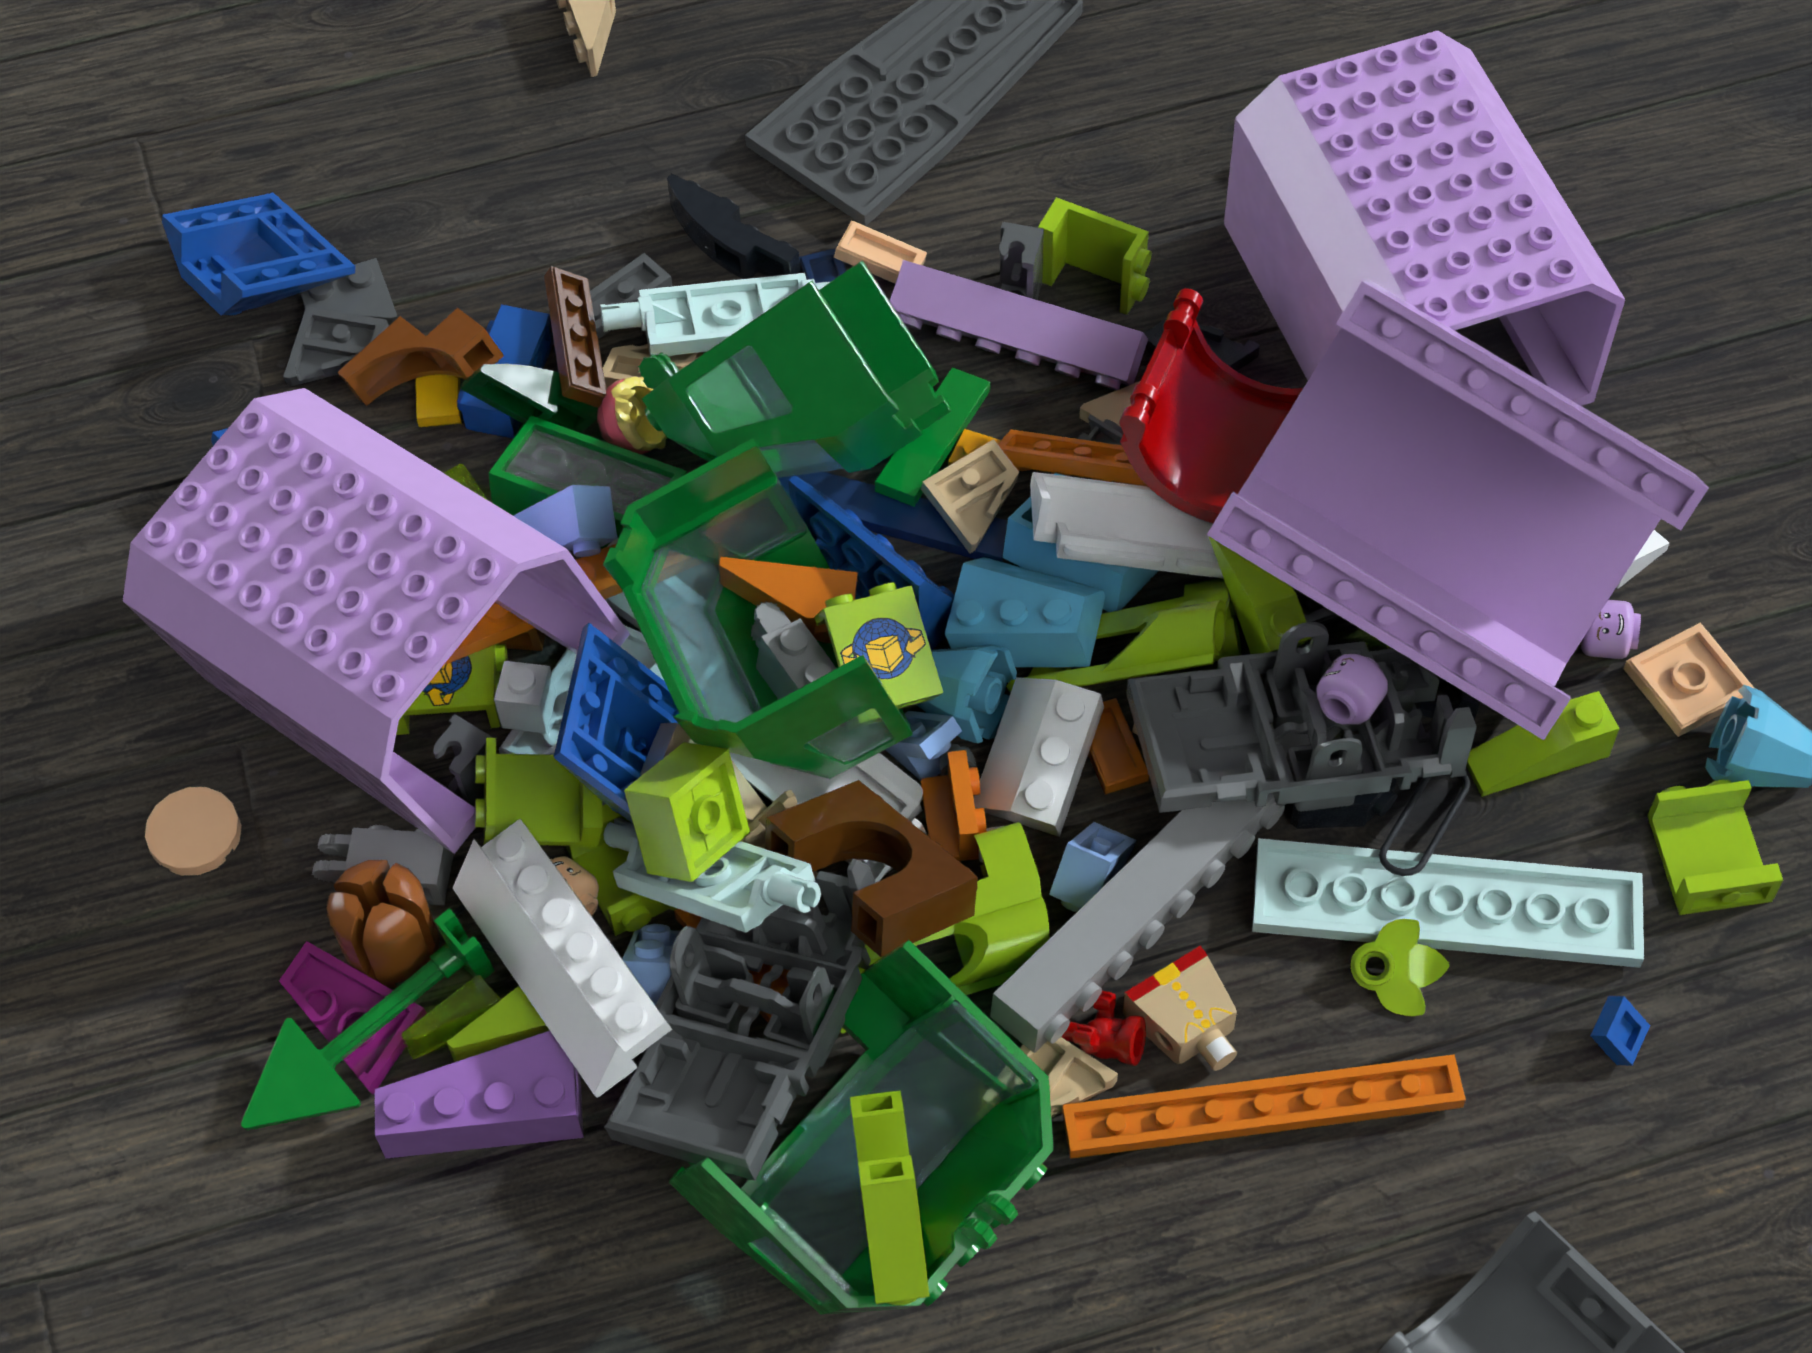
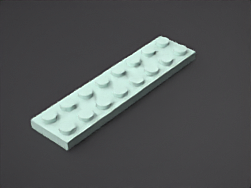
M1258 838L1252 932L1375 942L1382 927L1387 923L1397 919L1418 920L1420 925V935L1417 944L1426 945L1433 949L1637 968L1641 967L1644 960L1642 873L1432 854L1425 867L1419 873L1412 876H1400L1389 872L1380 863V849ZM1388 850L1386 858L1390 864L1397 868L1410 869L1419 863L1424 853Z

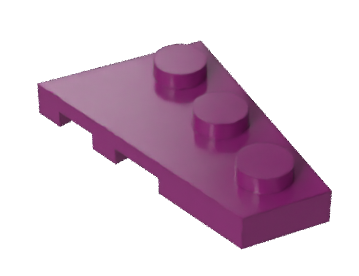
M307 941L279 980L329 1043L394 991ZM415 1002L344 1059L372 1095H374L375 1089L380 1086L428 1014L422 1006Z

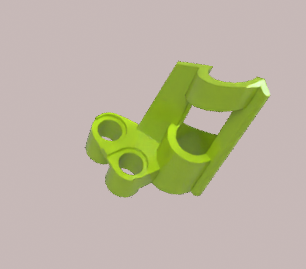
M1215 578L1187 583L1184 586V597L1101 614L1096 639L1140 632L1139 635L1107 664L1070 670L1072 667H1033L1031 673L1025 678L1059 680L1081 687L1210 665L1223 657L1242 655L1236 621L1237 614L1223 578ZM1016 679L1011 680L1006 686L1010 694Z
M1020 822L974 835L984 863L980 865L984 879L977 881L975 915L913 943L917 946L954 934L963 968L949 979L965 995L1003 984L1050 939L1048 914L1041 895L1040 877ZM865 945L871 960L870 966L882 957ZM859 968L860 974H861L865 969ZM842 1028L840 1032L842 1034L846 1033V1031Z

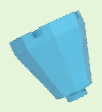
M995 645L931 650L944 693L931 701L916 705L926 713L953 716L962 730L957 735L961 739L980 743L983 742L982 738L988 740L995 738L1010 695L1005 694L1006 683L1016 679L1017 674L1010 650Z
M1743 685L1738 690L1743 698L1739 699L1732 696L1727 701L1711 735L1709 747L1719 748L1717 761L1707 757L1706 770L1712 779L1716 781L1730 780L1731 782L1749 780L1751 786L1808 788L1812 785V731L1762 691Z

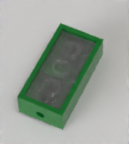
M531 415L490 470L489 482L492 503L512 516L571 485L608 486L611 491L616 532L619 539L623 530V526L620 523L627 506L687 474V471ZM608 543V544H606V545H604V546H602V547H600V548H602V549H603V548H606L610 543Z

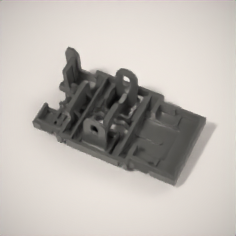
M1317 622L1302 623L1290 628L1283 634L1278 651L1223 657L1218 660L1217 669L1128 679L1126 693L1160 813L1211 807L1212 802L1246 799V802L1254 801L1256 807L1266 806L1268 793L1273 792L1276 805L1295 803L1296 809L1302 812L1350 806L1354 803L1356 795L1388 792L1392 778H1396L1399 789L1404 790L1410 789L1411 782H1416L1419 777L1449 774L1450 777L1466 776L1465 769L1477 726L1469 707L1457 708L1453 711L1448 695H1439L1430 731L1425 733L1421 722L1422 711L1416 708L1415 703L1435 701L1439 685L1438 676L1393 648L1369 652L1366 642L1327 646L1329 640L1327 628ZM1311 637V642L1307 647L1297 648L1299 640ZM1344 654H1358L1371 658L1379 665L1388 681V691L1372 716L1361 724H1339L1332 721L1323 713L1317 699L1316 688L1319 681L1335 659ZM1265 673H1266L1265 680H1264V684H1263V683H1262V680H1261V677H1260V674H1265ZM1272 722L1274 730H1271L1269 723ZM1334 727H1340L1345 731L1342 739L1327 742L1326 731ZM1351 731H1358L1359 734L1352 735ZM1290 732L1307 734L1310 744L1290 747L1287 756L1285 755L1282 743L1276 744L1275 740Z
M852 859L847 869L848 877L819 871L816 880L829 910L827 916L821 915L818 905L814 908L810 907L811 911L806 913L782 905L767 916L758 927L750 929L746 933L703 917L697 928L685 926L680 931L670 955V971L672 975L655 1005L672 1030L639 1056L636 1062L638 1068L630 1073L628 1083L604 1127L611 1140L694 1164L708 1157L723 1172L756 1180L778 1135L777 1125L782 1124L797 1094L806 1096L809 1090L805 1076L814 1078L819 1067L825 1064L845 1023V1013L862 981L859 968L867 969L871 962L865 948L866 944L851 932L853 892L876 883L869 865L857 859ZM763 964L773 966L770 972L763 975L760 985L755 984L753 975L748 972V970L759 972ZM783 969L790 970L786 976L789 986L786 987L782 995L770 989L771 983L780 977ZM675 1007H676L678 1016L672 1015V1013H673ZM759 1012L771 1014L772 1016L764 1030L765 1039L748 1037L750 1025L757 1018Z

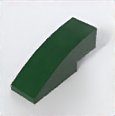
M483 364L463 382L461 390L523 424L532 415L581 433L597 420L598 407L562 396L559 373L551 370L515 364Z

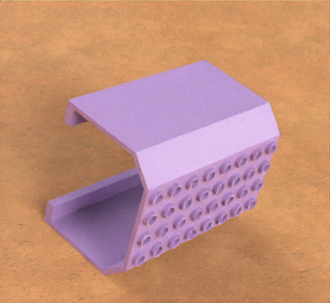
M1434 31L1278 76L1236 116L1224 225L1307 380L1311 377L1341 328L1336 325V322L1361 281L1370 280L1452 330H1458L1499 317L1536 380L1580 406L1595 401L1625 298L1471 49L1439 31Z
M1370 280L1361 281L1336 322V325L1341 328L1249 478L1238 494L1233 492L1207 535L1544 740L1571 699L1568 694L1556 688L1555 685L1578 645L1659 521L1662 519L1677 529L1682 530L1709 487L1691 471Z
M305 388L254 398L131 541L123 602L206 681L454 854L476 828L475 807L393 752L398 722L406 710L494 602L576 654L582 629L588 623H591L619 646L630 635L568 549Z

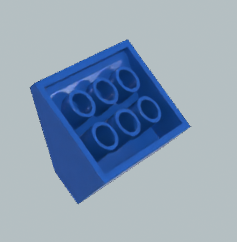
M792 476L788 480L790 498L804 519L829 567L834 570L858 572L855 600L869 597L868 590L879 585L895 582L897 589L912 585L930 649L933 650L946 639L945 631L955 595L945 586L938 587L927 578L923 569L913 560L906 561L896 553L891 543L880 534L874 535L864 527L860 518L853 511L842 509L834 501L798 476Z

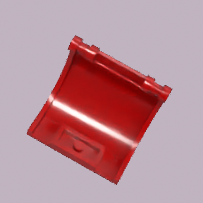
M1182 289L1178 292L1174 301L1175 310L1171 311L1165 320L1163 334L1140 384L1135 386L1130 396L1131 406L1125 408L1119 420L1124 433L1120 443L1135 472L1153 492L1177 509L1198 519L1214 523L1233 492L1238 494L1303 388L1290 389L1266 385L1238 373L1224 363L1209 347L1196 321L1203 303L1202 296L1195 290Z

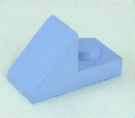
M908 711L905 715L913 735L885 750L920 781L923 778L936 777L940 774L939 757L950 749V741L960 734L962 730L953 716Z

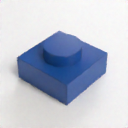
M1608 996L1590 1036L1616 1065L1633 1066L1650 1025L1625 996Z

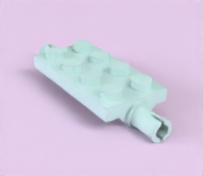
M805 273L643 289L639 290L638 302L600 304L603 332L641 327V330L646 332L650 355L661 352L665 355L667 354V356L707 352L808 282L813 281L818 290L830 282L815 283L814 279L806 280Z
M616 818L614 823L610 822L605 827L604 840L606 844L610 847L629 852L627 861L613 871L619 888L746 933L750 929L758 927L767 916L782 905L806 913L811 911L810 907L814 908L820 901V888L814 882L815 878L809 863L740 841L693 882L647 874L633 823L623 818Z

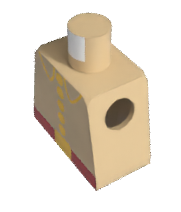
M1201 945L1125 992L1123 1014L1126 1017L1130 1015L1144 1017L1146 1036L1173 1062L1182 1064L1198 1053H1201L1212 1069L1217 1071L1227 1066L1236 1057L1237 1051L1225 1036L1234 1030L1237 1011Z

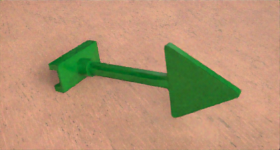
M450 908L434 920L446 943L429 956L431 960L323 1049H317L292 1018L285 1019L241 1121V1126L245 1130H253L359 1108L361 1105L360 1100L335 1071L336 1065L443 977L448 979L460 968L464 967L481 983L495 971L480 943L474 936L470 939L468 938L456 915Z

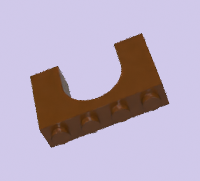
M860 780L766 817L765 849L809 863L813 872L833 863L851 859L877 861L898 871V873L853 892L851 932L880 957L885 956L907 940L915 943L975 915L978 877Z

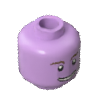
M1608 600L1582 639V652L1592 657L1624 659L1629 654L1630 649L1638 648L1641 614L1634 613V609L1629 602Z
M1344 654L1335 659L1319 681L1316 688L1317 699L1323 713L1332 721L1339 724H1361L1372 716L1388 691V681L1379 665L1371 658L1358 654Z

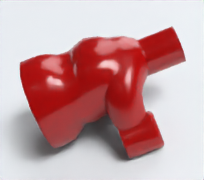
M1102 991L1097 1001L1093 1004V1008L1097 1009L1095 1018L1086 1024L1070 1022L1067 1030L1061 1037L1066 1041L1079 1044L1081 1050L1087 1054H1092L1100 1059L1113 1058L1126 1065L1136 1066L1142 1058L1145 1046V1019L1142 1016L1133 1015L1125 1019L1114 1018L1116 994Z

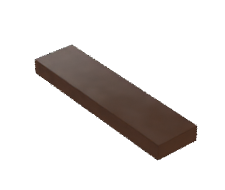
M551 266L544 275L562 396L600 408L607 394L588 279Z

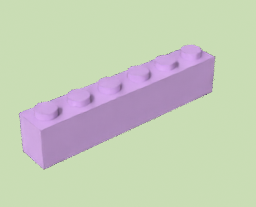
M906 260L902 262L890 299V303L905 326L921 330L923 323L937 327L936 334L944 338L960 342L962 335L977 340L975 346L997 354L1000 353L1001 347L1016 352L1015 359L1039 366L1042 359L1055 363V371L1067 376L1079 378L1081 372L1096 376V384L1113 390H1119L1121 384L1126 386L1134 384L1148 342L1147 336L1141 331Z

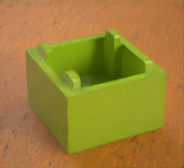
M683 742L624 789L647 874L693 882L750 833L729 749Z

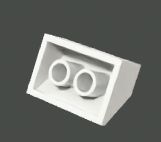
M1016 678L980 779V795L974 796L975 808H984L985 813L1015 823L1020 822L1022 825L1060 837L1104 709L1101 694L1059 680Z

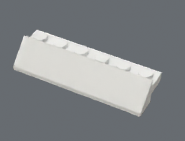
M521 819L517 820L482 847H480L475 839L473 840L452 889L592 1093L598 1098L636 1070L638 1067L632 1059L670 1032L672 1028Z

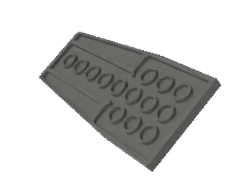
M918 0L826 66L745 134L746 146L860 224L867 226L941 161L1082 15L1083 0Z

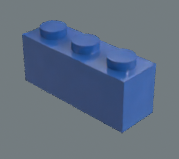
M501 304L496 319L490 320L486 331L504 355L496 364H515L544 368L554 343L550 314ZM460 389L457 407L459 411H462L466 429L512 439L515 438L521 422Z

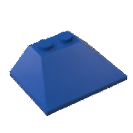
M274 193L162 215V224L181 277L220 315H237L244 310L261 307L355 273V265Z
M591 623L586 624L582 629L553 757L613 811L621 814L633 823L624 789L642 776L640 772L660 724L678 723L673 717L679 714V711L665 681Z

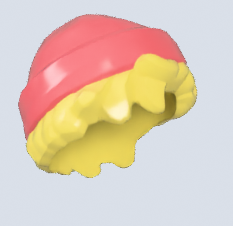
M631 377L618 380L606 389L607 395L597 412V422L602 438L607 443L638 454H646L656 448L663 449L666 445L667 436L663 430L659 432L650 424L644 411L647 406L642 400L653 389L647 388L643 382V377Z

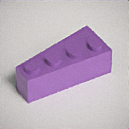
M547 1031L375 1089V1137L385 1158L583 1138L581 1075L551 1031Z

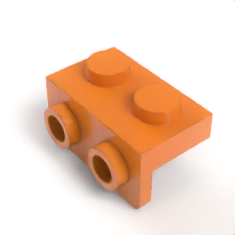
M966 750L947 752L948 775L927 777L921 780L928 837L940 844L945 851L958 861L979 859V847L974 835L987 832L984 808H975L973 795H980L978 768H969Z

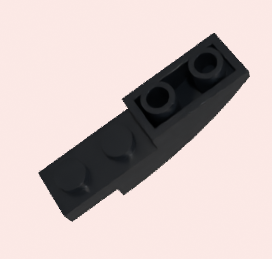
M672 173L669 175L667 184L670 205L678 222L693 242L717 264L741 279L753 278L757 272L768 277L801 273L799 251L785 241H778L761 233L750 224L741 223L739 206L729 198L719 197L701 188L694 181L682 179Z

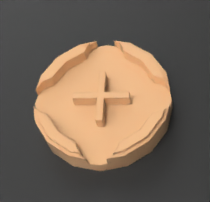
M187 787L169 794L154 807L147 819L145 839L153 858L163 867L169 868L170 872L181 876L201 875L217 869L226 861L225 857L231 852L232 848L235 851L240 842L242 825L233 803L221 792L207 787Z

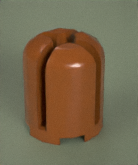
M366 860L345 870L335 882L334 888L336 892L330 893L326 909L331 928L348 965L386 987L393 989L397 988L395 983L407 980L431 960L429 956L438 950L440 939L422 885L409 868L399 863H395L390 868L387 860Z

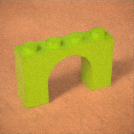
M901 1090L850 1097L876 1304H910L918 1298L930 1297L916 1181L912 1156L909 1155Z

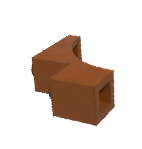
M457 308L427 336L399 316L337 373L357 399L367 406L386 391L415 378L429 375H452L466 380L483 364H496L504 355L485 328Z

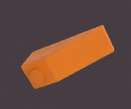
M720 557L719 573L721 585L755 606L766 601L767 603L777 604L776 606L780 607V611L785 613L791 623L801 619L814 638L820 642L831 643L826 623L817 626L814 618L823 608H826L825 601L844 594H852L853 600L856 599L858 572Z

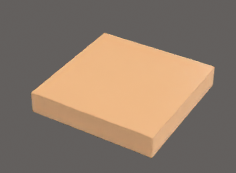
M1701 623L1626 660L1623 668L1678 737L1720 716L1727 701L1732 696L1742 699L1743 696L1738 690L1743 685L1754 688Z

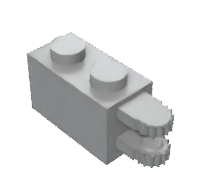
M766 601L757 605L754 611V620L756 622H754L751 629V636L759 648L756 669L776 697L781 699L837 668L801 619L791 623L785 613L780 611V607L776 606L777 604L767 603Z
M373 825L368 829L353 828L351 835L325 834L319 838L318 849L328 855L347 857L346 861H316L313 866L312 875L318 878V880L333 881L335 883L345 870L366 860H387L390 868L395 863H399L413 872L422 885L428 904H445L453 853L421 830L399 831L383 825Z

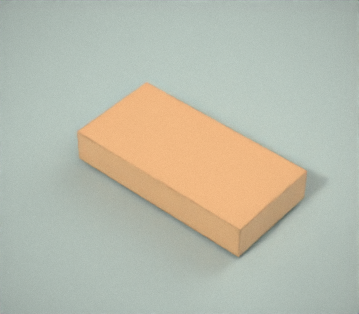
M851 220L836 248L834 258L853 266L863 261L871 274L896 283L903 260L923 265L927 252Z

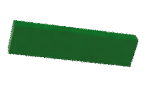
M952 367L935 392L936 397L942 394L947 399L951 412L922 430L921 436L893 454L875 481V492L914 507L923 494L921 490L922 481L938 472L959 440L963 430L966 429L990 393V381Z

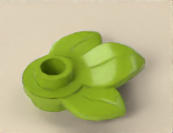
M1397 919L1387 923L1382 927L1375 942H1369L1360 946L1351 959V972L1356 982L1368 990L1376 991L1381 1004L1387 1010L1404 1016H1419L1425 1013V1001L1420 988L1434 983L1449 969V962L1437 950L1426 945L1417 944L1420 935L1419 921L1414 919ZM1372 957L1381 958L1385 964L1383 973L1378 976H1372L1366 970V963Z

